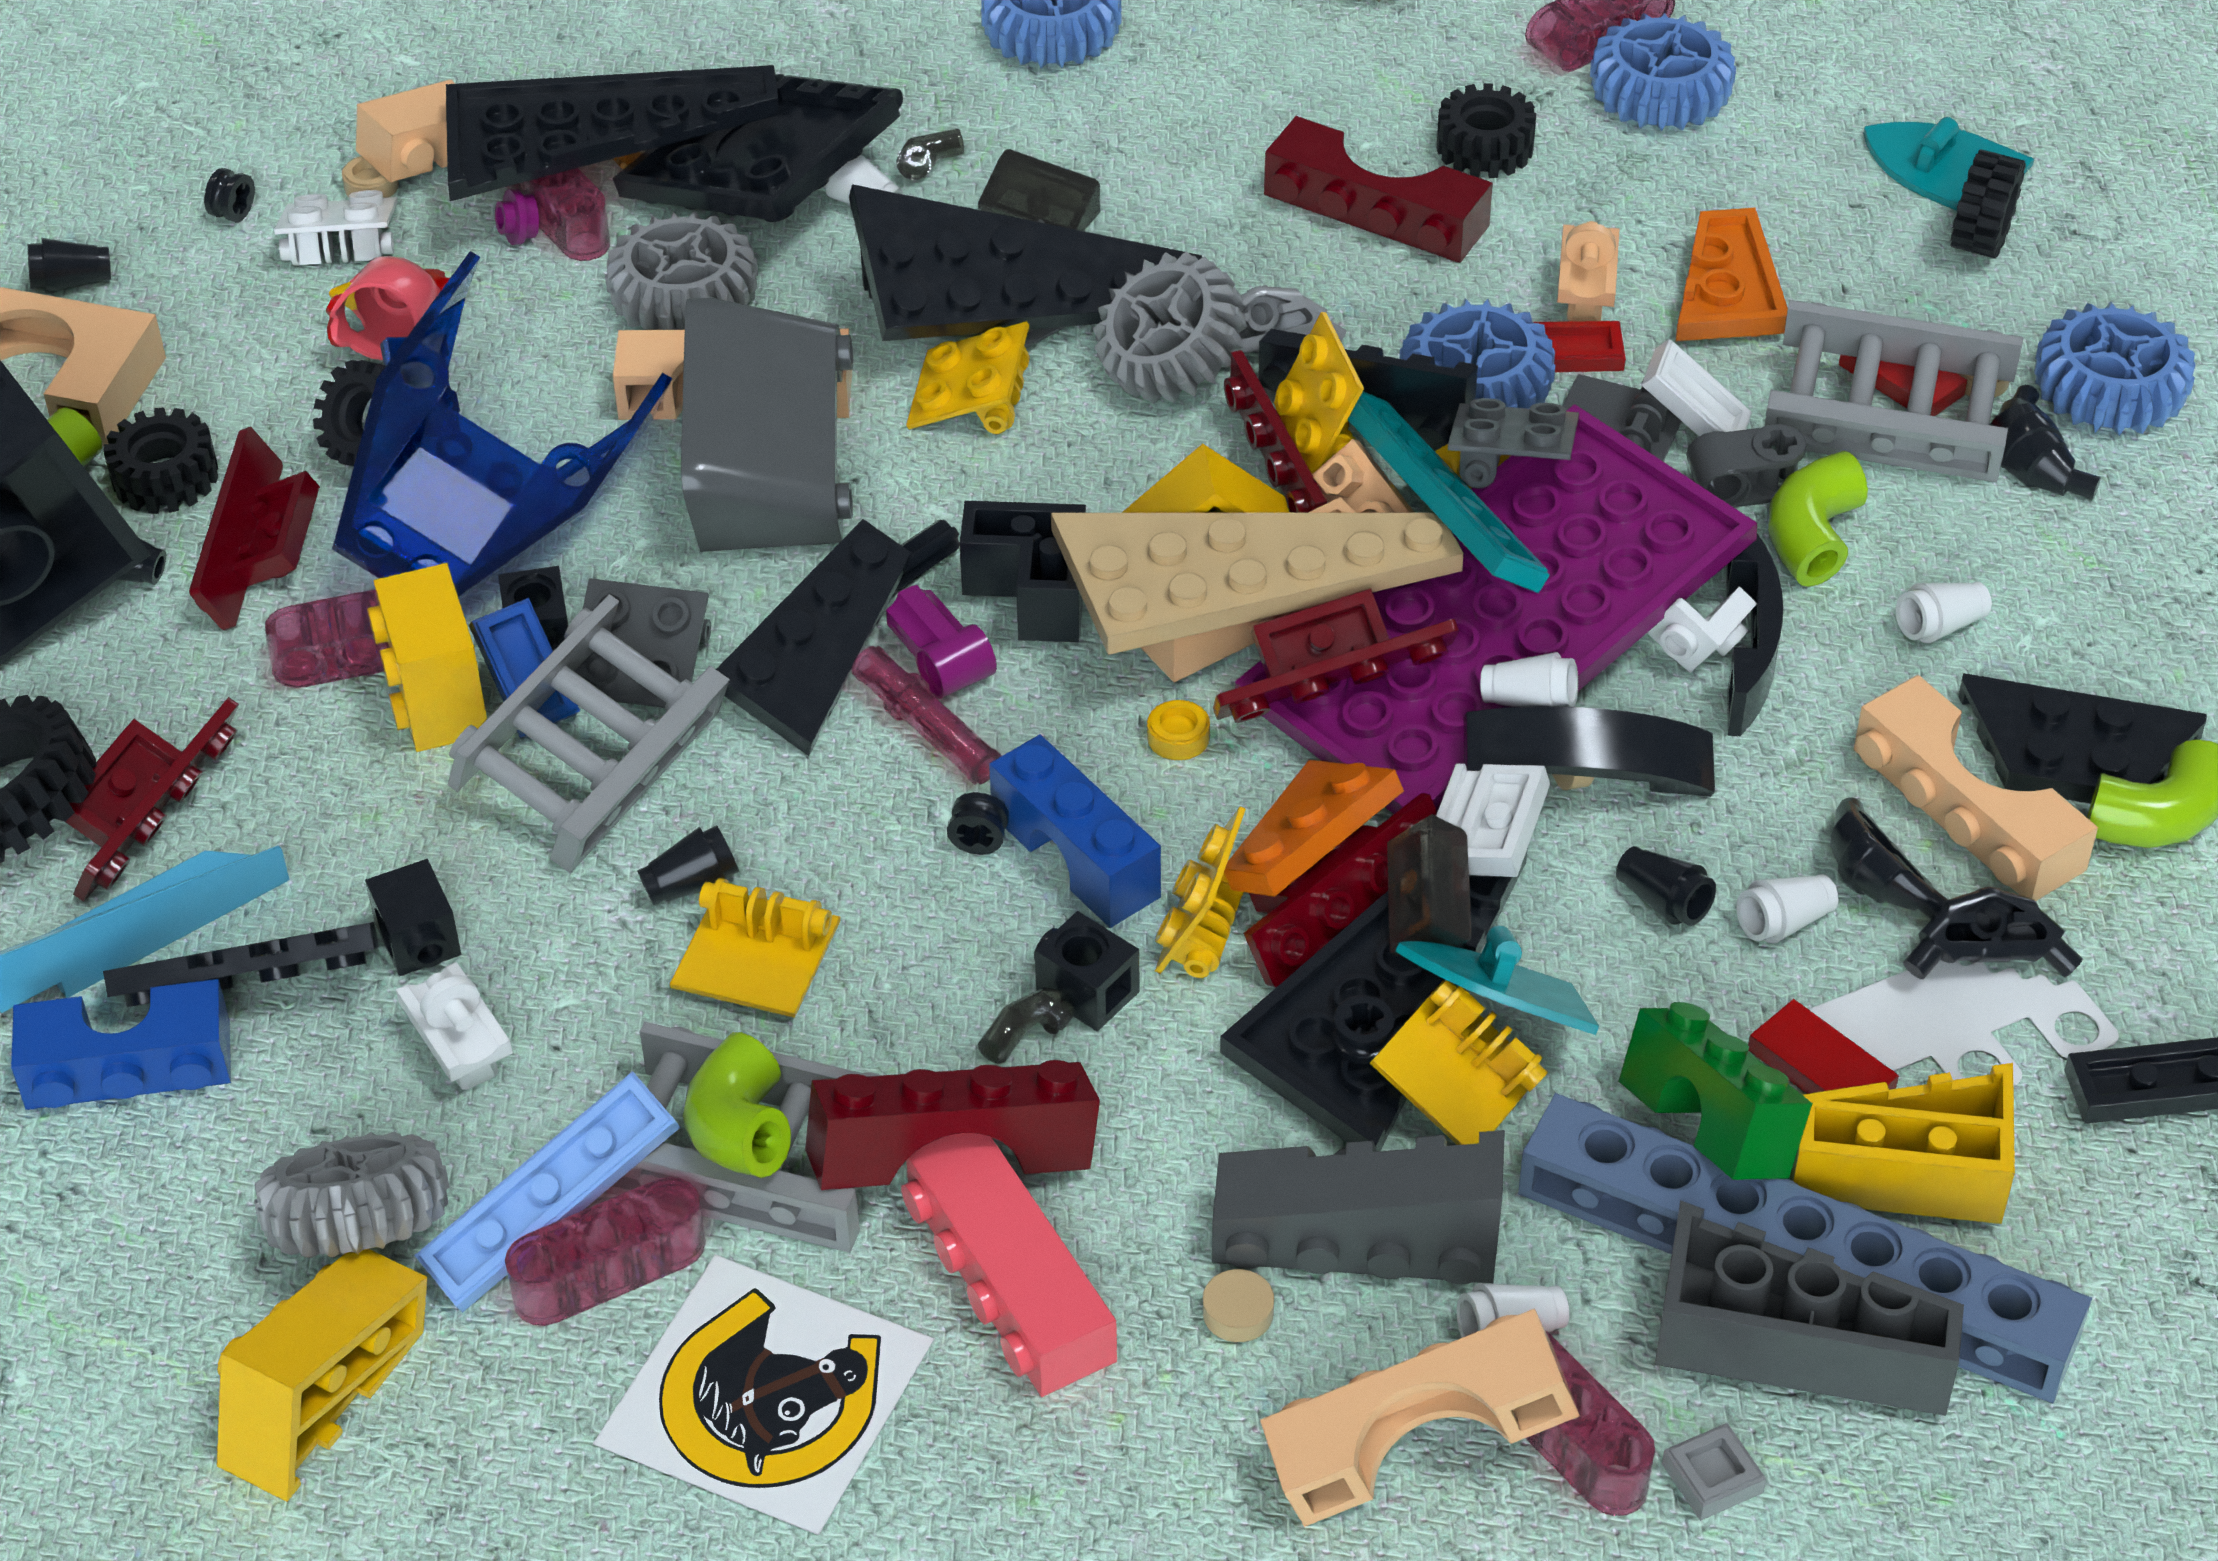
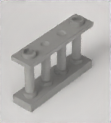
M1789 300L1783 345L1799 349L1790 393L1776 390L1770 391L1765 426L1785 424L1796 428L1805 437L1806 451L1831 455L1840 451H1847L1856 457L1857 460L1997 483L2008 428L1989 425L1997 380L2014 382L2023 337L2003 334L1993 330L1983 331L1832 307L1822 303ZM1822 352L1857 357L1848 402L1813 397ZM1880 361L1915 366L1907 412L1871 406ZM1938 370L1974 376L1966 421L1930 416ZM1773 441L1771 445L1776 446V441Z
M610 594L593 611H590L588 608L582 609L568 626L564 635L565 640L478 729L473 725L468 726L458 736L449 752V756L454 761L448 786L458 792L481 770L554 823L552 830L557 833L550 859L570 874L719 713L730 681L729 678L712 666H709L694 683L687 679L679 682L613 635L610 631L619 600ZM595 652L666 702L665 710L667 712L657 722L651 718L644 722L574 671ZM557 690L629 742L628 749L630 751L620 762L614 758L606 761L538 713L537 710ZM517 730H520L592 782L590 786L592 792L582 803L576 799L568 802L498 752V750Z
M644 1021L640 1030L645 1071L646 1074L652 1075L647 1088L665 1109L678 1083L689 1084L705 1059L723 1040L696 1034L683 1027L670 1028ZM771 1052L779 1064L781 1077L780 1081L760 1102L780 1106L779 1110L788 1119L791 1129V1143L787 1157L807 1113H809L812 1080L836 1079L846 1074L880 1075L872 1072L860 1073ZM663 1142L605 1191L851 1253L860 1232L856 1189L821 1190L817 1179L781 1171L785 1161L779 1170L767 1177L759 1178L734 1172L702 1157L693 1142H691L690 1146L685 1147Z

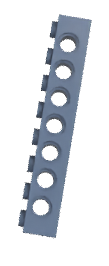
M1558 1093L1554 1094L1522 1153L1519 1195L1669 1254H1672L1681 1200L1705 1209L1703 1219L1733 1230L1738 1222L1765 1231L1764 1241L1801 1255H1805L1809 1247L1834 1256V1263L1842 1270L1866 1278L1874 1271L1964 1304L1958 1367L2054 1404L2080 1341L2092 1297L2073 1291L2060 1282L2045 1280L2001 1263L1992 1256L1977 1254L1937 1239L1924 1230L1908 1228L1869 1213L1856 1204L1840 1202L1801 1187L1790 1179L1732 1180L1697 1150L1694 1145L1670 1137L1657 1128L1641 1126L1607 1113L1594 1104L1579 1102Z

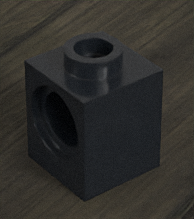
M559 566L498 574L502 608L529 598L554 651L565 640L564 635L568 628Z
M428 858L365 879L374 923L399 977L423 968L433 967L443 961L462 955L453 911Z
M1079 911L1075 912L1058 929L1052 928L1047 931L1036 946L1034 952L1036 993L1097 1032L1140 992L1139 948Z

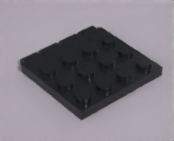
M775 74L779 115L648 149L612 179L619 197L642 200L650 204L662 203L681 206L689 210L701 209L720 212L728 216L753 217L764 219L767 222L781 221L791 216L795 211V207L812 192L824 187L829 182V178L842 166L860 156L865 146L901 116L899 109L903 103V94L897 88L873 85L864 86L856 83L832 80L823 81L816 78Z

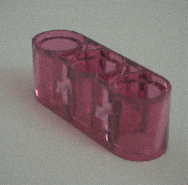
M1556 0L1539 9L1531 17L1525 32L1526 41L1563 71L1571 72L1591 63L1598 38L1606 36L1608 27L1621 26L1623 18L1639 21L1643 13L1651 18H1659L1665 12L1667 17L1670 18L1674 11L1675 0Z
M579 168L506 187L507 190L519 189L522 194H532L534 196L539 211V228L569 258L579 261L593 260L601 257L609 250L611 240L605 197Z
M375 589L286 606L269 615L265 622L264 632L271 670L275 680L283 686L301 688L384 672L379 650L389 648L388 642L375 643L367 612L368 607L378 605Z
M665 1177L657 1179L530 1232L514 1241L507 1250L505 1266L515 1312L523 1321L532 1325L546 1326L558 1323L684 1269L696 1262L704 1252L706 1243L697 1189L690 1182L681 1178Z
M1546 1331L1580 1416L1575 1420H1569L1525 1439L1598 1511L1612 1516L1631 1514L1639 1510L1647 1499L1655 1457L1654 1439L1647 1429ZM1609 1465L1623 1466L1628 1470H1618L1611 1468Z

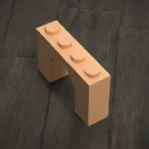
M0 287V360L15 355L36 352L52 353L66 357V361L43 394L49 416L51 417L60 408L67 407L83 415L93 425L102 440V446L108 444L106 437L109 432H119L117 424L123 419L128 418L166 359L156 314Z

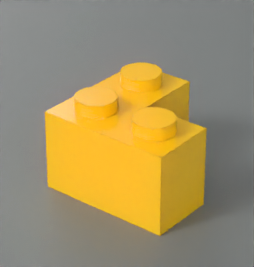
M1202 443L1122 513L1290 512L1285 496Z
M444 563L375 579L373 582L378 605L368 607L367 612L375 643L388 642L389 648L379 650L388 687L399 685V692L389 694L397 730L409 728L416 752L453 744L468 726L473 725L478 729L487 720L474 645L448 564Z

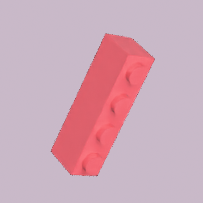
M975 1133L945 1136L921 1147L906 1160L908 1183L901 1186V1192L910 1215L918 1224L926 1221L935 1234L934 1244L942 1264L951 1274L959 1271L967 1283V1295L976 1316L984 1325L992 1322L1001 1335L1000 1342L1003 1354L1015 1375L1020 1377L1026 1374L1042 1398L1117 1362L1116 1319L992 1137Z

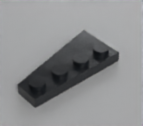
M1270 329L1259 341L1258 379L1262 387L1274 392L1277 391L1279 384L1286 379L1299 354L1300 345L1306 336L1305 334ZM1361 345L1357 351L1345 349L1364 387L1363 392L1387 401L1434 451L1448 444L1459 404H1469L1470 401L1476 398L1478 365L1459 362L1455 368L1443 367L1435 364L1434 357L1412 354L1407 360L1384 356L1382 348Z
M862 519L719 665L716 670L730 679L725 697L810 756L828 715H831L841 696L844 684L852 669L856 667L861 658L869 636L875 625L879 623L909 565L911 552Z
M370 922L105 970L103 975L107 997L125 994L127 1007L150 1003V987L219 979L221 990L234 988L232 975L259 970L262 983L300 976L299 963L325 958L327 971L366 964L365 951L379 948L375 923Z

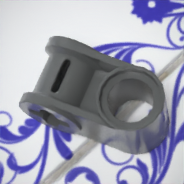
M1771 424L1762 428L1729 432L1713 431L1696 438L1688 446L1686 456L1694 482L1732 507L1770 503L1780 488L1778 486L1779 477L1784 479V482L1788 475L1798 470V462L1802 460L1806 453V439L1799 430L1785 424ZM1773 441H1776L1775 450L1771 448V443Z

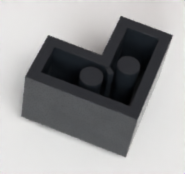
M965 500L959 542L962 595L1017 597L1018 640L1079 643L1083 599L1052 533L1051 513H1086V505Z

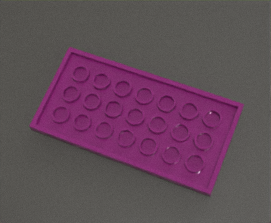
M1574 404L1566 410V412H1579L1570 460L1511 455L1497 467L1495 479L1490 485L1484 488H1471L1486 506L1548 569L1547 572L1550 576L1540 592H1534L1493 576L1453 533L1464 553L1461 572L1373 592L1389 639L1455 619L1459 632L1453 644L1447 646L1448 654L1422 665H1413L1411 658L1388 665L1389 673L1367 683L1355 685L1350 677L1329 684L1330 691L1327 694L1308 702L1295 704L1291 696L1270 703V711L1262 715V717L1321 761L1343 764L1363 763L1365 766L1395 769L1404 792L1385 806L1391 813L1395 814L1420 793L1430 794L1438 812L1455 765L1464 764L1463 717L1466 712L1509 707L1496 703H1484L1480 686L1481 672L1484 665H1496L1501 662L1558 652L1561 658H1573L1575 660L1578 671L1579 692L1662 621L1665 611L1678 598L1686 600L1757 539V522ZM1261 660L1234 681L1235 688L1267 678Z

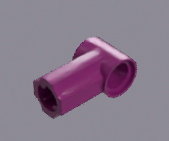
M917 584L898 592L896 600L886 609L887 625L914 655L920 676L934 697L942 699L996 673V657L984 632L975 624L963 627L931 590L920 589Z

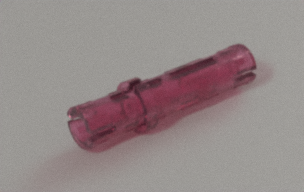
M878 645L877 647L870 646L857 656L852 666L853 676L858 681L863 682L883 701L885 711L892 718L899 721L905 720L936 750L966 775L972 784L976 785L977 782L984 784L990 780L989 763L1002 755L982 740L957 715L929 692V684L917 673L906 672Z

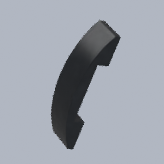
M1758 534L1757 539L1726 565V596L1728 597L1740 586L1757 602L1751 610L1752 648L1734 647L1727 689L1728 736H1741L1760 713L1773 682L1782 630L1783 597L1779 575L1766 545Z
M1561 706L1486 709L1466 712L1463 717L1464 764L1467 771H1481L1483 764L1545 766L1548 774L1649 782L1650 792L1710 797L1715 793L1713 733L1687 723L1628 711Z

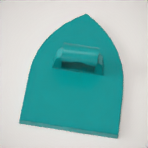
M1943 117L1937 124L1890 122L1864 126L1863 134L1871 155L1891 178L1907 189L1954 210L1957 209L1958 202L1961 200L1963 185L1968 179L1970 166L1973 165L1974 157L1980 149L2025 160V174L2034 164V158L1959 129L1958 123L1950 117Z
M1499 925L1489 930L1482 953L1421 941L1399 942L1395 951L1437 976L1493 1001L1596 1035L1599 1029V1024L1572 983L1516 965L1521 959L1522 950L1511 931L1505 926Z

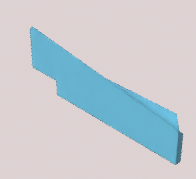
M277 845L253 855L203 851L46 934L1 950L0 1013L13 1008V1005L20 1004L54 985H57L64 996L69 998L103 980V971L127 967L289 881L281 847Z

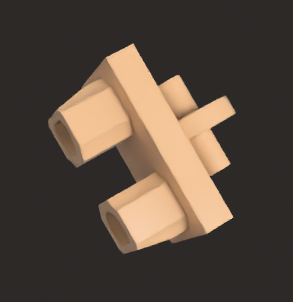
M1589 221L1576 227L1563 224L1557 303L1568 304L1567 320L1601 321L1602 306L1614 307L1620 228H1607L1594 221Z
M1352 439L1312 474L1328 503L1341 497L1356 513H1415L1359 440Z

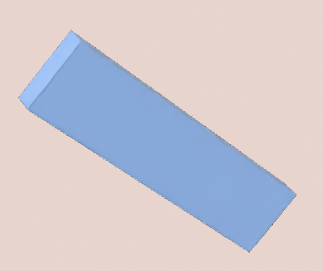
M632 1071L414 1256L454 1305L463 1313L681 1127Z

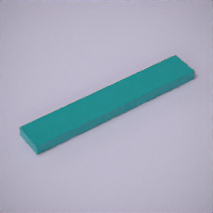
M1362 392L1347 420L1493 576L1539 593L1550 576L1547 572L1548 569L1387 401Z

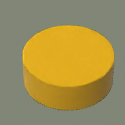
M1171 700L1156 706L1148 716V744L1156 754L1166 759L1187 760L1200 755L1209 744V716L1201 706L1190 701Z

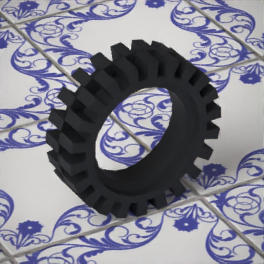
M28 695L17 696L11 707L6 699L0 700V768L15 761L34 757L18 776L0 789V863L5 861L6 849L13 847L17 855L31 848L26 839L37 833L43 840L52 834L54 829L49 823L51 820L58 819L66 822L75 813L69 803L83 802L89 793L84 785L93 784L96 773L92 768L97 766V762L92 749L62 704L56 700L51 703L48 697L38 695L33 702Z

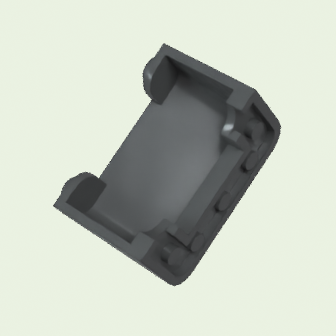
M711 297L687 299L684 334L681 478L685 504L700 552L840 543L843 540V519L853 518V498L851 484L840 483L837 470V382H842L843 370H853V346L851 335H841L838 324Z

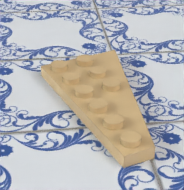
M1051 513L1052 533L1108 655L1317 606L1370 588L1372 592L1461 572L1463 566V551L1451 530L1435 513Z

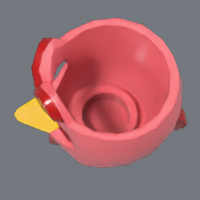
M376 257L351 281L336 286L329 291L331 300L326 308V313L330 316L327 325L328 339L335 347H350L355 352L371 359L389 361L403 357L419 346L428 336L438 316L440 302L461 294V282L458 279L445 277L444 271L439 269H423L402 257ZM345 306L351 309L361 320L364 330L357 332L350 328L345 316Z

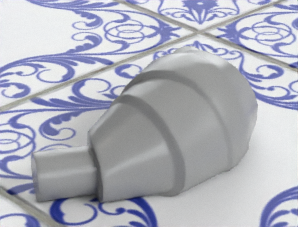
M1265 285L1249 289L1241 295L1243 304L1246 307L1242 313L1248 326L1238 333L1241 337L1240 340L1243 348L1230 351L1228 355L1231 357V352L1242 350L1244 354L1251 352L1259 353V341L1270 329L1308 335L1320 313H1327V309L1301 295L1296 288L1268 287ZM1331 321L1342 342L1346 335V330ZM1219 367V368L1214 372L1215 378H1216L1218 372L1220 371L1221 367Z

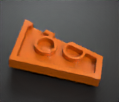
M1756 208L1700 211L1675 341L1784 334L1788 307Z
M1308 760L1228 860L1224 874L1231 890L1275 897L1404 792L1396 770L1365 766L1363 763L1343 764Z

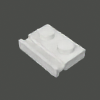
M1456 764L1421 854L1427 874H1437L1439 867L1453 868L1455 875L1517 877L1550 786L1545 766L1483 764L1481 771H1467L1465 764Z

